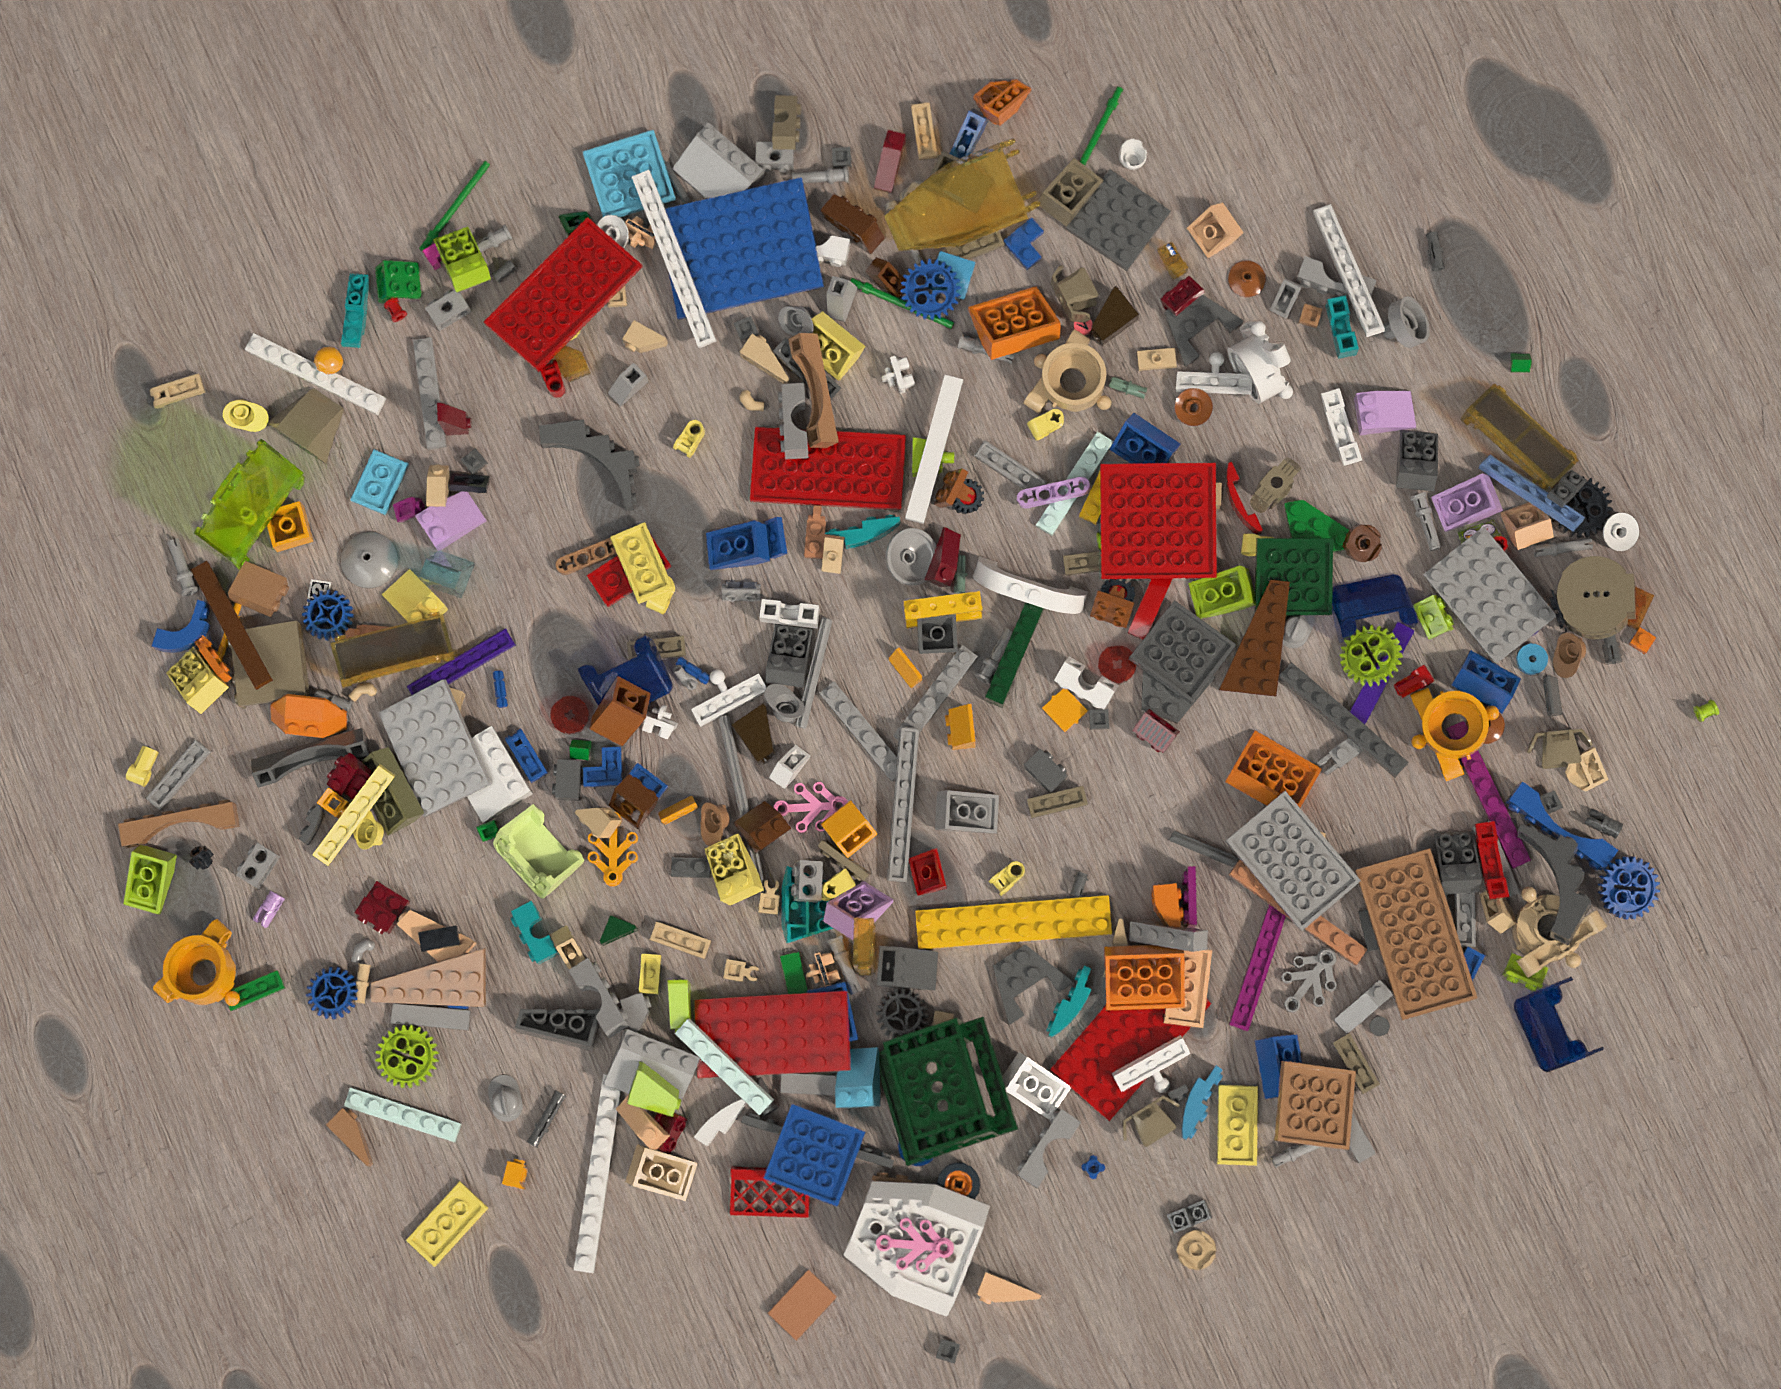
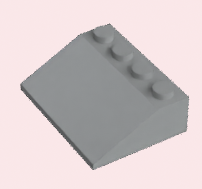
M707 123L694 137L672 168L675 173L706 199L753 189L765 177L764 170L710 123Z
M624 1029L603 1084L629 1094L640 1061L644 1062L679 1090L678 1098L682 1100L700 1057Z

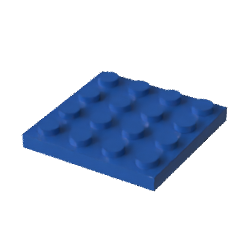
M791 1104L763 1179L838 1207L866 1132Z

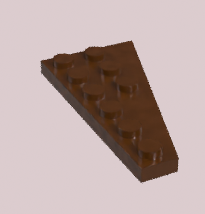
M1269 581L1219 690L1277 696L1290 582Z

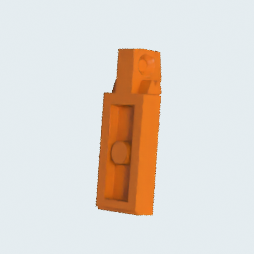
M202 635L194 643L216 675L223 681L228 682L232 679L228 673L230 669L223 661H219L220 655L215 649H211L212 643Z

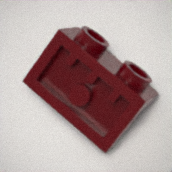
M1187 276L1185 279L1180 280L1172 290L1167 291L1161 298L1162 306L1165 310L1169 309L1177 316L1204 294V289L1193 278Z
M657 1113L654 1120L670 1135L658 1149L671 1154L677 1145L680 1134L685 1129L687 1119L676 1113L673 1114V1117Z

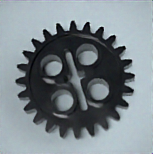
M1590 478L1576 493V497L1574 496L1570 500L1572 502V507L1570 508L1585 517L1583 522L1574 531L1560 522L1557 528L1564 527V534L1570 531V537L1577 533L1578 539L1581 538L1582 534L1588 538L1590 532L1595 536L1597 534L1596 529L1601 532L1603 530L1602 525L1604 526L1607 521L1605 519L1611 517L1607 512L1613 510L1612 507L1608 506L1612 503V500L1606 499L1610 493H1603L1605 486L1599 489V482L1592 484V478ZM1581 492H1587L1589 494V499L1583 498L1581 496ZM1578 506H1584L1585 508L1584 510L1578 509ZM1590 508H1595L1598 511V515H1592Z

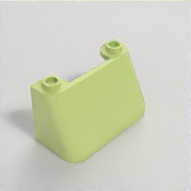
M533 804L499 829L493 845L496 851L538 897L544 899L583 864L584 859L577 850L570 849L567 852L543 825L544 813Z

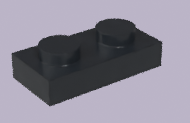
M452 473L449 491L487 493L490 477L486 475Z
M457 925L418 932L421 952L461 945Z

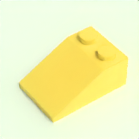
M410 569L382 594L420 635L448 610L442 601Z

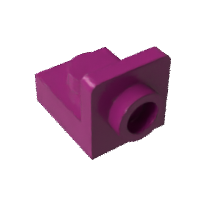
M409 497L393 504L397 522L401 523L414 518L425 510L422 499L417 497Z

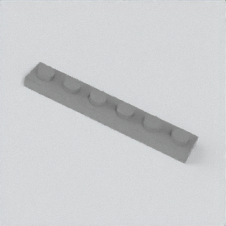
M430 337L413 340L427 449L447 447L446 436L437 421V403H440L441 399L433 339Z
M962 645L900 727L919 728L920 734L978 656ZM899 728L893 735V737L897 740L899 737Z
M833 681L819 694L889 780L893 782L895 780L897 757L835 681Z

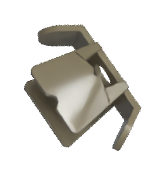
M1060 265L1051 277V286L1071 322H1087L1090 320V315L1077 311L1096 306L1095 298L1098 297V292L1083 267L1058 282L1057 279L1064 269V266Z
M1286 457L1278 467L1276 465L1273 466L1256 486L1254 495L1250 499L1251 507L1255 511L1263 513L1273 502L1270 508L1272 510L1288 495L1294 484L1293 478L1301 470L1300 465L1291 458ZM1272 478H1281L1283 485L1280 488H1274L1271 485Z
M1583 729L1536 733L1531 739L1527 753L1530 754L1537 739L1543 738L1542 768L1567 767L1568 764L1580 763L1582 761L1574 735H1578L1588 747L1593 746Z
M1161 1096L1122 1121L1123 1141H1127L1126 1122L1133 1119L1145 1147L1176 1129V1125L1156 1103L1163 1100L1177 1108L1180 1105L1165 1096Z

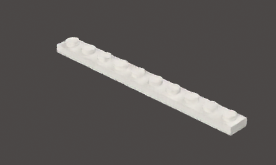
M650 170L632 177L697 346L702 348L716 342L715 335Z
M603 1074L574 1271L594 1273L618 1116L616 1108L619 1106L621 1096L620 1090L603 1084L607 1074Z

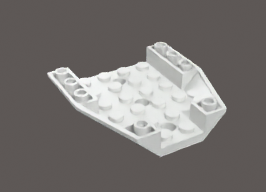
M872 1181L853 1234L850 1236L843 1255L892 1296L947 1317L956 1300L984 1228L990 1205L936 1184ZM907 1217L926 1242H933L927 1232H923L920 1229V1222L928 1219L932 1224V1228L941 1238L945 1237L952 1241L956 1259L953 1262H948L945 1258L938 1257L928 1266L926 1271L920 1272L916 1268V1262L919 1259H925L933 1252L925 1250L910 1262L905 1270H899L896 1266L897 1259L905 1257L913 1249L891 1247L888 1251H881L876 1246V1240L881 1234H887L891 1239L909 1240L911 1236L900 1227V1220ZM907 1220L902 1222L903 1227H908L910 1225L909 1221ZM927 1222L922 1224L923 1229H928L930 1226ZM873 1223L881 1224V1232L873 1233L870 1229ZM885 1238L881 1239L880 1243L886 1245L888 1240ZM942 1244L940 1246V1249L942 1251H945L947 1249V1245ZM901 1260L898 1265L904 1267L906 1262ZM920 1262L918 1264V1267L920 1269H923L926 1267V1264L924 1262Z

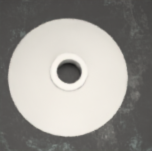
M615 215L603 217L597 226L624 248L629 237L625 222Z
M1626 513L1612 515L1607 519L1603 527L1605 543L1616 551L1630 549L1636 543L1639 536V527L1636 520ZM1617 528L1620 530L1618 535L1616 534Z

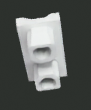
M896 356L890 357L893 372L891 373L889 367L885 368L886 375H883L881 379L883 382H888L890 387L895 386L894 380L896 379L900 394L905 393L906 388L914 385L912 374L902 376L900 372L909 369L907 357L896 359Z
M662 705L660 709L653 708L652 713L647 712L646 719L642 722L641 730L651 733L654 725L661 727L658 736L668 739L672 731L677 728L678 723L669 720L672 714L666 712L667 706Z

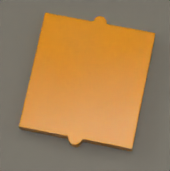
M1064 688L1055 696L1053 695L1052 699L1042 707L1047 715L1064 732L1074 724H1078V720L1088 712L1072 693Z

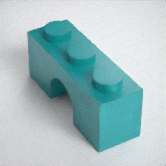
M1341 296L1327 299L1325 308L1337 358L1356 356L1359 347L1355 331L1352 332L1350 326V310L1347 297Z
M533 901L511 911L513 916L510 919L515 928L519 927L521 931L519 937L524 945H528L530 951L527 953L532 962L536 961L537 964H541L559 955L551 936L548 935L537 939L532 934L533 926L542 920Z

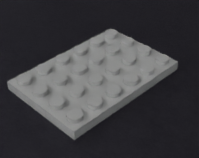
M1484 526L1423 574L1495 664L1556 617L1554 611Z
M441 680L378 712L410 787L424 811L423 817H427L491 785L446 680Z
M1286 791L1282 792L1225 841L1300 931H1303L1361 881Z

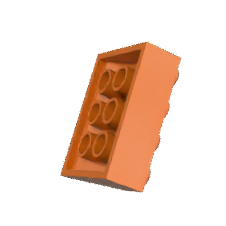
M1037 286L968 307L982 346L991 360L1060 339L1061 322Z
M1254 731L1225 782L1266 806L1282 792L1286 791L1301 808L1322 768L1261 733Z
M1157 945L1104 947L1106 1010L1185 1008L1184 950Z

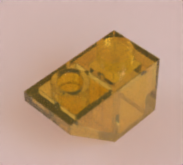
M564 346L555 355L556 360H561L563 367H560L564 378L568 377L570 382L591 374L581 351Z

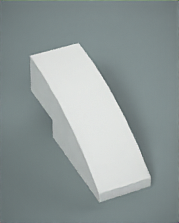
M741 1099L720 1110L701 1127L694 1138L709 1146L718 1131L726 1135L746 1105V1102Z

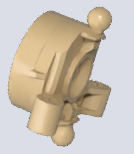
M1074 329L1066 343L1054 349L1048 357L1044 354H1038L1034 359V364L1037 368H1043L1042 376L1023 404L1038 414L1042 412L1049 400L1053 403L1052 407L1058 406L1072 412L1083 411L1089 407L1091 408L1096 403L1101 410L1109 409L1111 399L1108 396H1102L1106 381V367L1101 356L1094 348L1088 346L1091 339ZM1070 369L1080 371L1086 379L1084 388L1076 393L1065 391L1060 384L1061 375Z
M1527 886L1522 890L1521 896L1528 903L1523 905L1515 916L1516 924L1512 927L1513 938L1517 945L1516 948L1525 955L1517 963L1527 978L1541 970L1548 963L1559 961L1565 957L1566 964L1569 967L1577 968L1581 964V958L1574 951L1579 947V944L1608 926L1599 912L1595 910L1583 919L1568 946L1557 940L1548 941L1539 934L1538 922L1542 916L1547 914L1557 916L1560 902L1559 896L1541 895L1536 897V890L1533 887Z

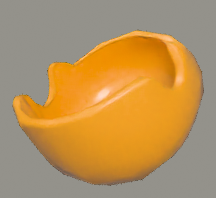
M328 346L317 351L313 363H315L318 371L325 374H335L342 368L343 357L336 348Z

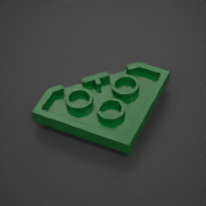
M1304 500L1284 503L1291 538H1332L1333 553L1345 551L1343 542L1349 531L1346 527Z

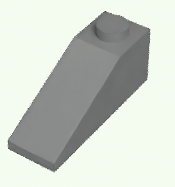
M1379 980L1338 1015L1334 1021L1347 1035L1393 994Z

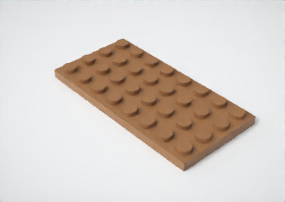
M1426 849L1355 870V874L1361 880L1359 887L1401 1021L1478 999L1431 850Z

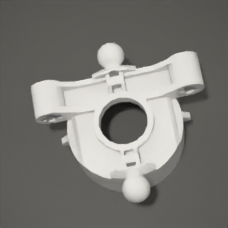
M1250 321L1240 327L1244 339L1228 348L1231 365L1236 374H1249L1253 380L1252 395H1248L1257 404L1276 394H1279L1282 399H1289L1293 394V389L1280 372V367H1284L1291 362L1287 349L1283 342L1269 343V336L1265 333L1266 328L1262 321Z

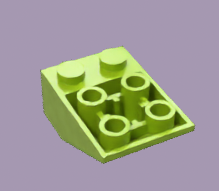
M468 226L433 239L456 293L491 280L487 264Z

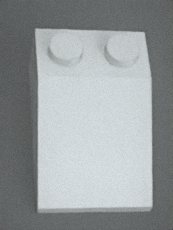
M1018 1052L1003 1075L1007 1092L1049 1120L1071 1089L1069 1085L1020 1052Z

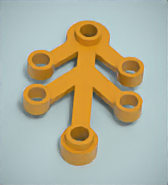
M616 828L609 838L608 848L600 838L592 842L590 838L593 834L590 833L588 841L609 858V867L600 860L599 854L594 851L588 854L589 862L595 864L604 873L603 879L608 886H618L623 879L622 873L632 863L638 861V855L634 851L628 852L626 860L618 867L617 859L632 844L638 842V835L635 832L628 833L626 840L617 848ZM635 835L636 839L635 841H629V837ZM593 854L597 855V859L595 861L590 860V857ZM631 854L636 855V858L633 861L629 860V856ZM612 873L616 874V879L614 880L609 878Z

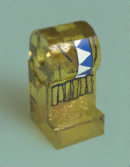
M1172 242L1157 248L1162 263L1172 281L1188 272L1189 267L1182 260Z

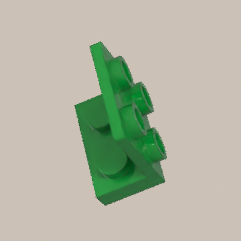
M383 260L375 267L378 303H385L391 298L420 299L422 297L419 264L417 262Z

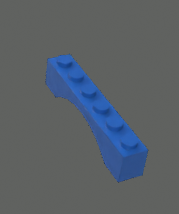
M1523 781L1516 786L1506 801L1510 810L1517 814L1520 812L1525 815L1524 819L1532 825L1536 824L1541 827L1540 831L1542 833L1552 835L1557 840L1560 835L1573 838L1578 843V851L1575 856L1579 859L1584 858L1589 862L1588 865L1594 870L1606 869L1618 852V849L1604 839L1582 838L1562 829L1547 814L1541 803L1539 793Z

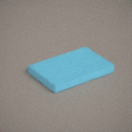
M373 449L350 499L351 502L386 516L409 464Z

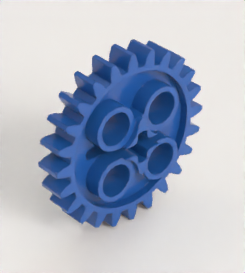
M928 259V264L921 260V266L914 263L915 270L913 271L908 268L910 275H904L907 282H901L905 289L900 290V292L906 294L902 297V300H908L905 307L912 306L910 313L917 311L916 317L923 314L924 320L927 319L928 315L932 321H934L935 315L941 319V313L948 316V309L954 311L952 304H959L955 298L961 297L957 291L961 290L962 287L956 286L960 279H954L957 273H950L952 267L949 266L946 269V262L939 265L938 259H936L934 264H932L931 259ZM938 275H943L945 281L942 284H936L935 278ZM924 276L926 277V283L921 286L917 285V278ZM930 285L935 289L948 288L946 291L934 290L932 294L928 291L914 292L915 289H929ZM944 294L946 300L943 303H937V295ZM920 295L927 296V301L924 304L917 303V298Z
M1623 856L1622 860L1616 858V865L1609 863L1611 869H1604L1606 876H1600L1604 880L1603 883H1598V886L1603 887V890L1598 891V893L1604 895L1600 901L1606 902L1604 908L1610 909L1609 913L1615 914V917H1622V919L1626 920L1629 917L1635 920L1636 915L1643 917V912L1649 913L1648 906L1654 907L1652 900H1658L1654 896L1655 893L1660 892V890L1656 889L1660 882L1654 880L1658 875L1652 874L1655 869L1648 867L1649 862H1643L1641 858L1636 859L1633 856L1629 858ZM1621 873H1623L1622 881L1619 880ZM1639 875H1641L1640 883L1637 882ZM1614 885L1644 888V891L1614 888ZM1618 893H1621V898L1618 901L1617 895ZM1638 894L1639 900L1635 902V897Z

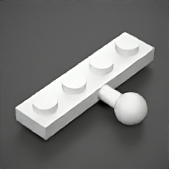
M1214 352L1209 357L1212 373L1177 372L1176 392L1197 388L1206 393L1252 395L1253 380L1249 374L1219 373L1220 366L1224 363V356L1219 352Z
M719 669L713 670L710 673V681L718 686L721 694L691 709L700 727L764 694L766 686L761 676L757 674L728 689L724 682L725 675L723 671Z
M1178 1036L1118 1069L1112 1075L1121 1091L1153 1075L1155 1090L1159 1093H1165L1169 1090L1170 1083L1161 1076L1159 1071L1189 1055L1190 1052L1183 1038Z

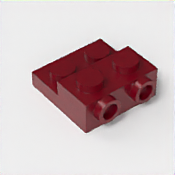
M348 753L344 757L340 756L335 761L334 765L337 767L328 773L327 778L329 781L327 785L339 796L346 794L353 800L373 774V771L353 754Z
M376 881L354 913L358 915L356 919L364 924H367V922L374 925L372 929L380 934H383L384 931L390 934L410 901Z

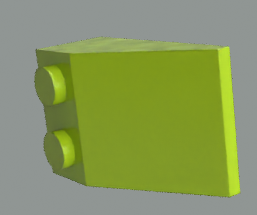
M1243 566L1217 573V578H1202L1188 583L1196 616L1200 619L1240 611L1256 604L1249 569Z
M140 845L131 853L123 904L158 915L161 914L174 874L177 855L145 845Z

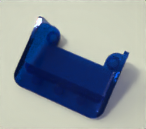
M1392 574L1332 587V615L1339 643H1343L1345 638L1354 635L1357 629L1355 620L1398 612L1400 620L1404 624L1409 625L1411 629L1415 628L1418 623L1410 596L1403 579L1399 575Z
M646 635L639 638L634 644L637 657L600 675L591 665H584L578 668L583 682L598 706L617 676L651 693L649 703L668 695L672 691L673 683L652 638Z

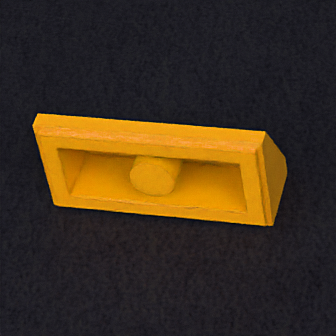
M898 647L889 657V661L909 687L913 688L922 681V675L901 648Z
M689 796L659 811L658 815L662 823L666 825L698 809V806L693 796Z

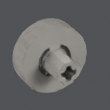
M1408 296L1390 304L1388 308L1389 322L1383 324L1385 328L1384 336L1387 339L1396 337L1404 347L1408 348L1426 342L1429 337V323L1420 304Z

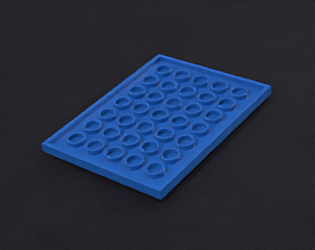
M802 177L665 209L706 314L824 287ZM669 274L678 320L685 319L687 317Z

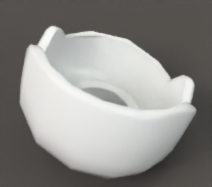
M1126 140L1120 147L1119 160L1125 168L1131 170L1141 168L1146 162L1147 150L1143 148L1140 140Z

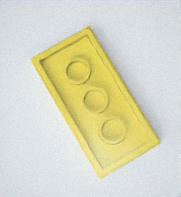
M645 522L610 537L638 604L674 589Z
M1218 1085L1217 1164L1257 1166L1258 1086Z
M459 1181L406 1241L430 1264L436 1267L489 1207Z

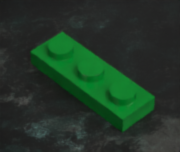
M278 970L232 989L231 991H236L239 994L240 1001L235 1006H229L230 1011H235L286 989L280 972Z

